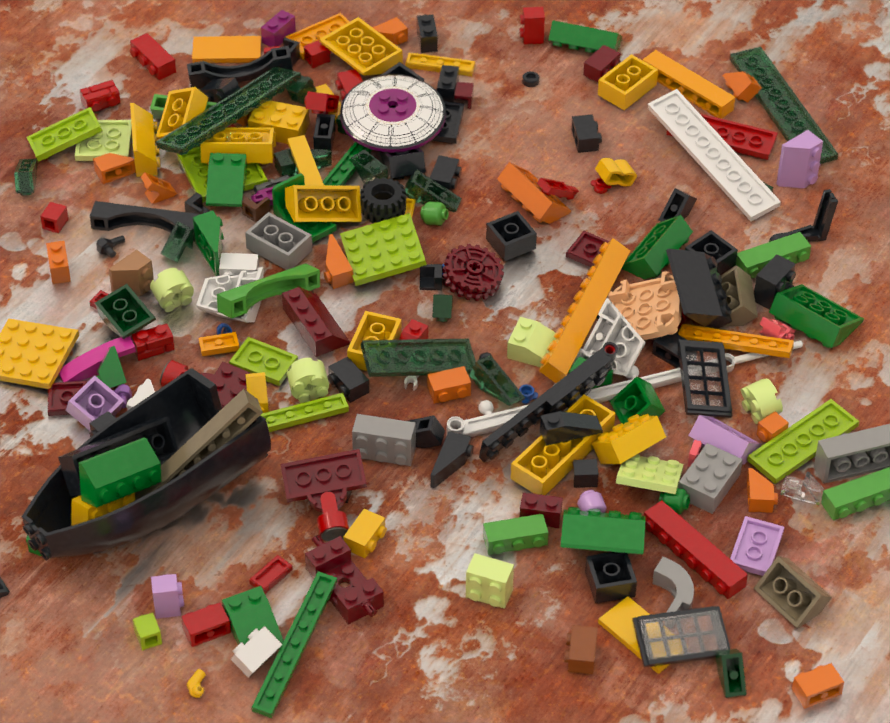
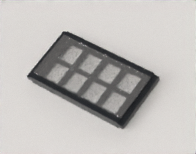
M679 339L678 354L686 415L731 418L732 405L723 343Z
M720 606L632 618L643 667L716 658L715 651L731 649Z

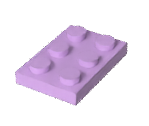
M745 516L730 559L744 571L763 576L774 562L784 532V526Z

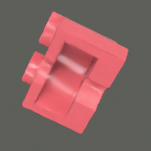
M767 317L762 318L760 325L763 328L759 332L761 335L794 340L795 329L779 320H771Z

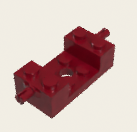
M319 535L314 536L312 542L317 547L305 553L306 570L313 579L318 571L337 578V584L329 600L346 623L349 625L368 614L370 617L375 616L377 610L384 607V592L373 577L367 580L351 560V549L341 536L326 543L322 541ZM341 583L350 584L348 587L339 586Z

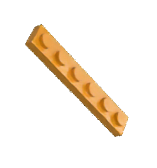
M682 324L678 333L687 340L723 343L724 349L782 358H790L794 347V340Z

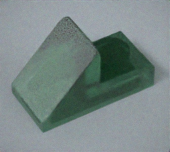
M177 221L160 254L178 263L186 246L193 249V229Z

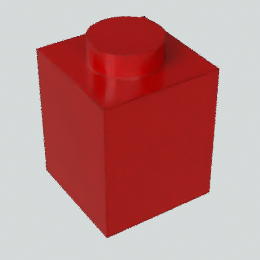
M319 40L304 46V60L312 68L330 62L331 50L321 44Z
M53 202L48 204L40 216L42 229L58 234L69 220L67 206Z

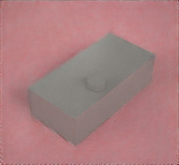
M890 424L818 440L814 468L823 484L890 467Z

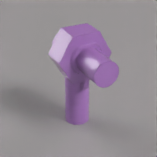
M121 384L113 391L124 400L122 408H125L127 401L132 398V392L128 385Z

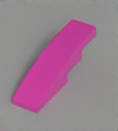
M130 336L125 339L119 337L106 342L63 366L59 372L62 382L81 381L94 375L97 376V370L109 347L115 346L118 357L136 352Z

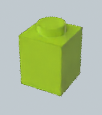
M153 613L141 615L133 619L134 632L142 650L162 644L161 631Z

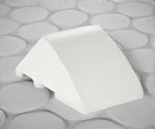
M263 267L257 268L258 271L246 273V270L241 271L239 275L234 276L225 274L206 278L196 304L197 308L209 314L246 323L255 322L261 301L254 304L246 314L230 318L218 312L217 294L264 278Z
M606 298L598 313L600 317L583 349L580 348L573 364L578 357L588 359L599 351L606 342H613L618 347L612 370H614L613 374L628 376L646 342L609 298Z

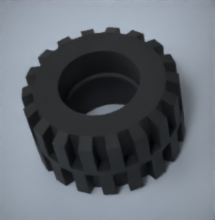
M382 177V179L375 178L374 181L370 180L368 184L363 185V189L360 191L361 213L365 219H370V222L377 223L405 214L406 191L399 181Z

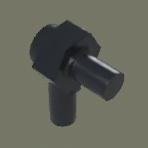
M122 235L111 240L100 238L96 243L97 251L100 254H108L113 258L116 255L113 247L124 243V236Z

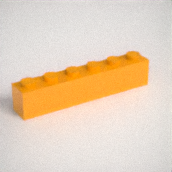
M655 50L642 59V61L658 69V83L671 91L677 89L686 100L711 115L723 119L734 110L735 96L659 51Z

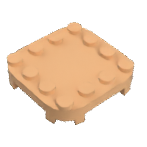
M669 271L662 272L661 278L629 284L627 279L620 281L621 286L613 292H609V300L643 340L658 338L668 334L673 335L678 331L682 306L674 277L670 275Z

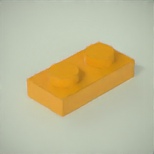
M236 332L199 338L202 356L234 352L239 349Z

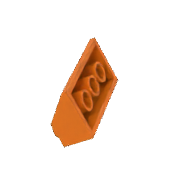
M509 162L497 178L501 183V187L505 191L511 192V197L517 202H521L523 204L522 207L526 211L532 212L534 214L533 218L540 223L543 221L550 224L570 214L572 211L557 196L544 194L541 191L542 188L537 184L538 179L529 170Z

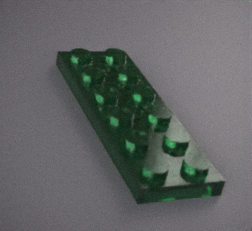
M469 338L363 340L360 344L369 377L427 376V374L462 366L465 367L468 375L478 372Z

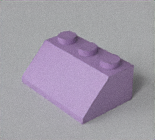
M807 130L784 143L781 148L776 185L805 188L810 184H814L818 179L823 141Z
M699 415L689 434L694 440L701 441V447H704L707 443L743 459L742 464L747 462L749 454L761 446L759 442L711 416Z

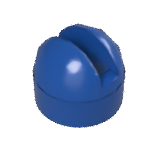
M221 323L217 326V335L221 334L223 327V334L232 333L231 327L226 323Z

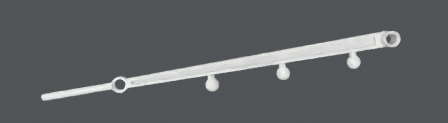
M795 341L793 350L801 348L803 346L802 341ZM725 353V359L731 362V365L726 366L727 372H731L735 364L770 355L748 353L734 357L729 353ZM718 358L705 362L718 363ZM633 365L628 376H625L630 380L591 389L587 396L598 403L610 401L635 377H638L639 369ZM688 366L689 375L703 376L701 366ZM705 366L706 375L718 372L719 367ZM680 368L639 377L651 383L654 389L682 381ZM484 400L478 407L480 413L484 416L467 420L457 416L449 418L446 436L449 431L470 437L494 432L528 405L492 413L494 410L493 403Z

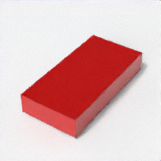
M277 555L251 577L249 583L255 588L261 586L266 594L293 570V565Z

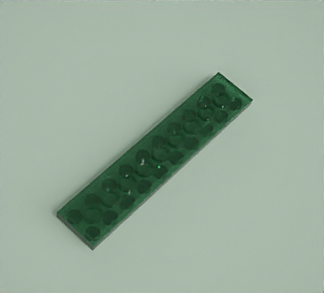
M761 46L730 54V61L737 71L746 72L753 76L762 87L755 96L787 142L809 130L823 141L820 164L838 159L839 154Z
M279 67L272 68L156 141L157 148L179 155L187 154L194 147L200 146L205 140L212 138L219 131H223L230 124L237 122L241 117L248 115L252 110L271 100L272 97L295 85L297 81L302 79L301 72Z

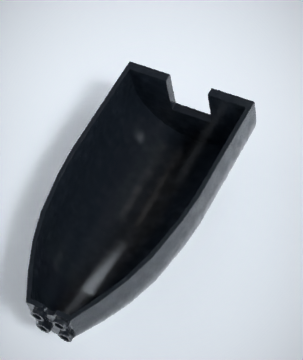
M190 368L111 421L79 448L152 418L169 417L179 450L222 409L216 384L193 368ZM260 415L242 433L159 489L113 512L71 526L72 499L78 496H70L61 465H59L36 493L22 515L23 529L30 538L28 540L30 547L34 551L38 549L46 561L50 558L79 556L131 543L170 524L268 456L267 452L271 450V438L266 419Z

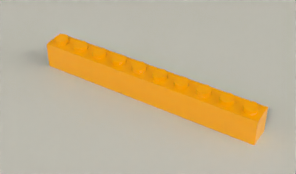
M614 238L608 243L604 242L600 247L599 251L601 253L593 260L594 266L586 274L588 278H585L581 283L580 287L582 289L576 293L573 298L575 302L567 310L569 314L563 318L560 323L562 327L554 334L555 341L553 340L547 348L549 352L540 361L542 365L539 372L555 383L568 374L630 253L629 249Z

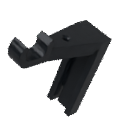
M830 189L823 191L813 226L808 225L793 231L774 234L770 237L769 242L801 232L808 242L826 240L838 204V200Z

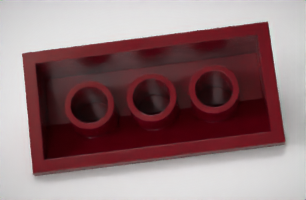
M301 287L282 293L283 310L315 357L350 344V341L316 293Z

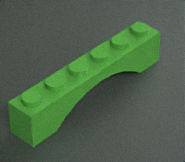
M305 263L217 294L218 312L230 318H235L246 314L257 302L272 296L281 295L283 292L301 287L310 291L319 288L320 270Z

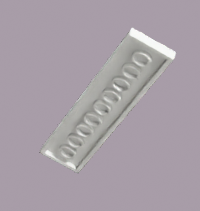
M677 89L648 103V109L750 221L780 206L781 201Z

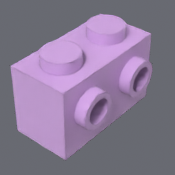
M176 574L151 577L156 619L181 616L180 607H184L182 582H177Z

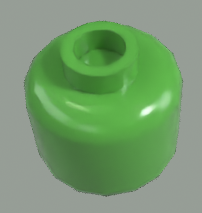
M430 201L422 206L420 216L425 224L440 226L448 219L449 211L442 202Z

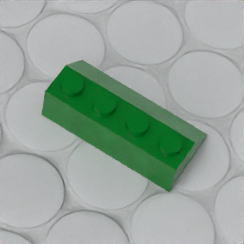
M552 20L548 40L553 42L552 45L562 47V44L569 45V49L578 50L579 48H584L585 52L595 53L603 45L618 51L623 37L615 32Z
M681 215L657 223L627 257L621 269L642 279L658 277L662 273L663 267L669 264L666 250H680L679 248L689 241V236L693 231Z
M141 438L79 462L81 500L96 508L162 482L161 463L146 438Z

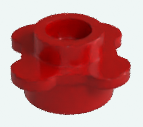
M601 177L592 180L590 183L598 194H604L612 187V185L606 184Z

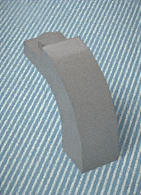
M662 557L654 570L653 584L666 589L673 595L674 601L667 612L692 609L694 596L692 579L679 564ZM665 621L664 626L672 629L676 621Z

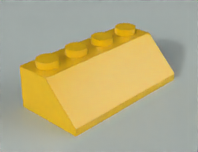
M130 103L136 177H141L144 172L153 176L158 175L157 168H161L160 157H156L160 156L159 145H155L159 144V139L156 138L157 133H155L158 131L157 122L153 121V114L135 103Z
M203 127L200 142L201 163L209 164L210 153L246 154L247 164L273 163L274 128Z
M292 185L285 188L286 208L294 222H362L360 186Z

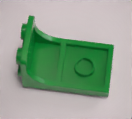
M302 173L292 176L272 188L274 214L311 234L312 243L337 231V225L334 222L293 221L286 208L285 188L292 185H305Z

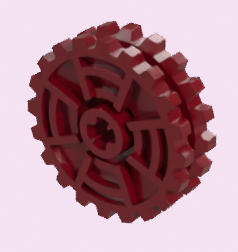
M467 244L466 247L459 245L458 249L453 248L451 253L447 254L444 262L445 266L442 269V279L446 280V287H451L450 291L458 293L460 298L465 296L466 300L474 298L475 301H479L480 298L486 300L488 295L492 297L495 291L498 292L499 285H501L504 276V266L500 264V258H496L494 252H488L486 247L482 249L477 244L475 247L471 244Z

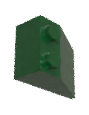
M128 284L95 302L100 318L113 332L123 339L156 320L155 316Z

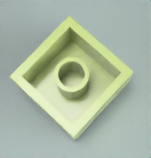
M474 553L466 571V597L505 609L513 591L514 564Z

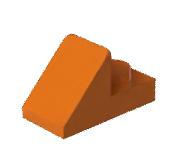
M146 172L140 177L144 182V187L147 189L145 195L152 204L169 199L177 194L172 185L165 180Z

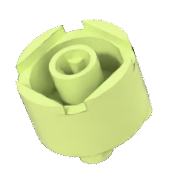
M177 268L166 269L157 275L158 279L155 282L152 280L150 284L153 295L166 312H171L181 305L187 306L192 302L191 297L193 296L194 288L183 270L180 271Z
M302 358L291 364L292 368L287 370V378L292 395L300 403L325 397L328 394L329 381L325 366L321 360L313 361L312 358Z
M767 378L756 381L741 389V394L744 398L742 406L746 412L750 411L752 413L751 416L755 424H758V422L775 411L778 414L783 411L781 399L777 400L775 393L778 392L773 383Z

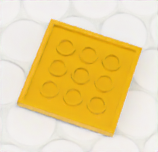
M8 318L0 333V381L50 389L76 343L79 331Z

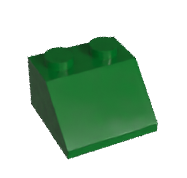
M635 377L610 400L619 421L623 424L628 422V418L638 414L642 416L648 414L649 416H658L659 418L665 412L651 383L639 377Z

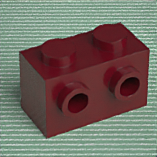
M603 45L584 62L583 76L598 83L601 77L621 63V53Z
M523 492L519 517L543 514L547 527L559 528L563 498Z

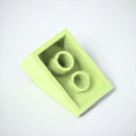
M520 317L508 341L507 358L541 367L542 363L540 361L549 352L547 350L549 344L556 339L554 337L555 332L538 321Z

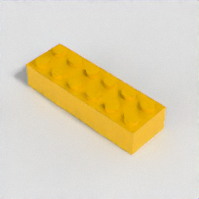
M585 394L566 411L597 416L603 433L611 432L615 425V412ZM600 434L546 446L542 435L539 436L511 463V479L532 493L546 495L573 469V460H582L594 449L592 442L597 440V436Z

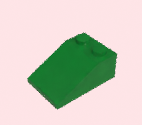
M210 153L206 206L242 207L247 176L246 154Z
M212 210L193 217L195 244L215 276H220L219 265L223 249L222 240H224L221 231L223 223L220 216L217 217Z
M261 586L222 599V606L230 620L231 632L238 645L241 642L245 645L250 640L248 636L256 628L260 631L264 626L283 644L284 640Z

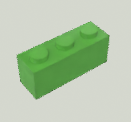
M543 514L483 523V538L488 555L548 545L549 532Z

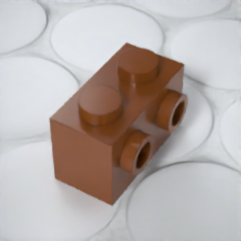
M572 625V632L567 633L566 646H570V650H565L564 663H568V672L593 674L598 627Z

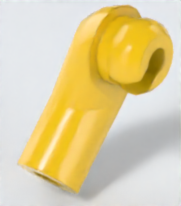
M197 669L187 682L188 691L194 698H199L204 693V687L202 688L200 683L206 674L201 669Z

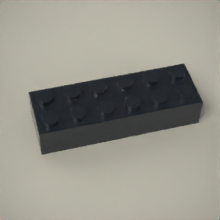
M169 417L152 418L59 456L58 459L70 496H81L79 462L141 438L148 440L160 463L168 460L178 451Z

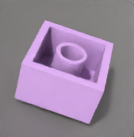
M94 375L69 400L66 411L90 431V422L107 411L115 416L121 410L124 400Z

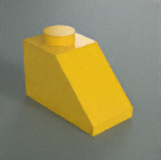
M265 372L245 374L247 392L258 399L263 413L269 412Z

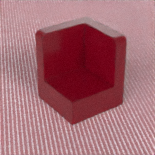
M456 82L454 98L468 100V109H471L474 83Z

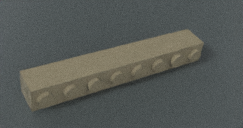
M243 389L161 466L162 482L135 492V501L180 476L242 433L263 413L258 399Z

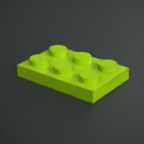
M248 337L231 358L229 364L250 373L265 372L267 382L280 386L287 377V370L292 368L291 364L298 360V356Z

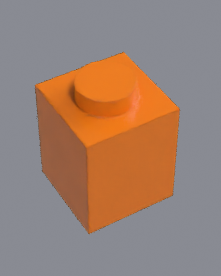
M775 411L758 422L756 435L761 441L767 443L786 430L789 422Z

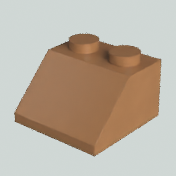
M136 249L110 267L111 291L113 292L125 284H128L137 296H142L150 291V284L154 280L152 260Z

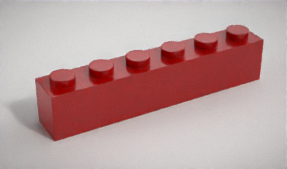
M661 500L644 512L645 529L654 534L662 544L669 547L677 557L685 561L689 568L694 569L700 574L702 579L709 582L719 594L724 595L729 600L746 587L748 574L665 502Z

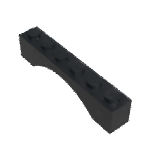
M289 46L273 48L262 57L242 65L220 66L205 61L187 64L190 85L197 89H202L213 79L236 78L237 82L293 72Z
M95 201L90 213L91 229L111 231L116 228L132 225L152 226L168 231L179 240L195 242L193 217L200 214Z

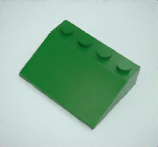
M803 284L778 292L769 311L770 314L774 315L775 319L785 321L790 324L791 328L801 330L806 333L807 337L817 339L827 348L840 345L864 321V318Z
M569 507L568 510L564 509L560 547L644 554L645 516H641L642 514L637 512H630L629 515L621 514L620 511L601 513V510L598 509L580 511V508Z

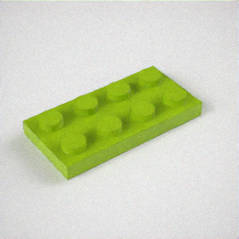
M91 107L28 136L27 139L39 162L91 136H95L103 130Z

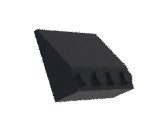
M667 249L666 252L684 315L707 328L719 329L731 323V309L726 302L727 295L721 285L722 278L716 268L718 266L716 259L705 252Z

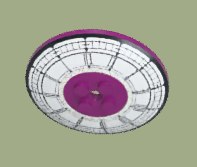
M381 75L357 84L346 94L340 108V119L345 132L360 145L382 152H404L427 144L441 131L446 117L445 104L440 94L426 82L405 75Z

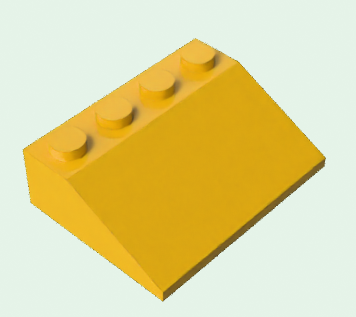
M359 17L319 39L321 44L363 76L383 74L397 63L403 64V50Z

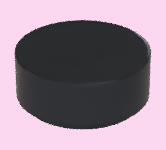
M533 71L523 74L522 83L527 87H535L539 84L540 76Z

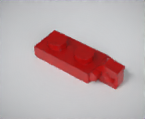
M540 178L537 182L542 188L541 191L548 196L555 195L559 198L565 197L567 200H572L577 192H579L576 187L568 186L561 181Z

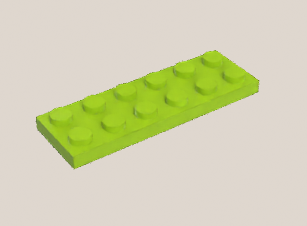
M830 399L749 454L747 461L776 484L816 456L818 440L840 436L845 433L848 434L859 426V421Z

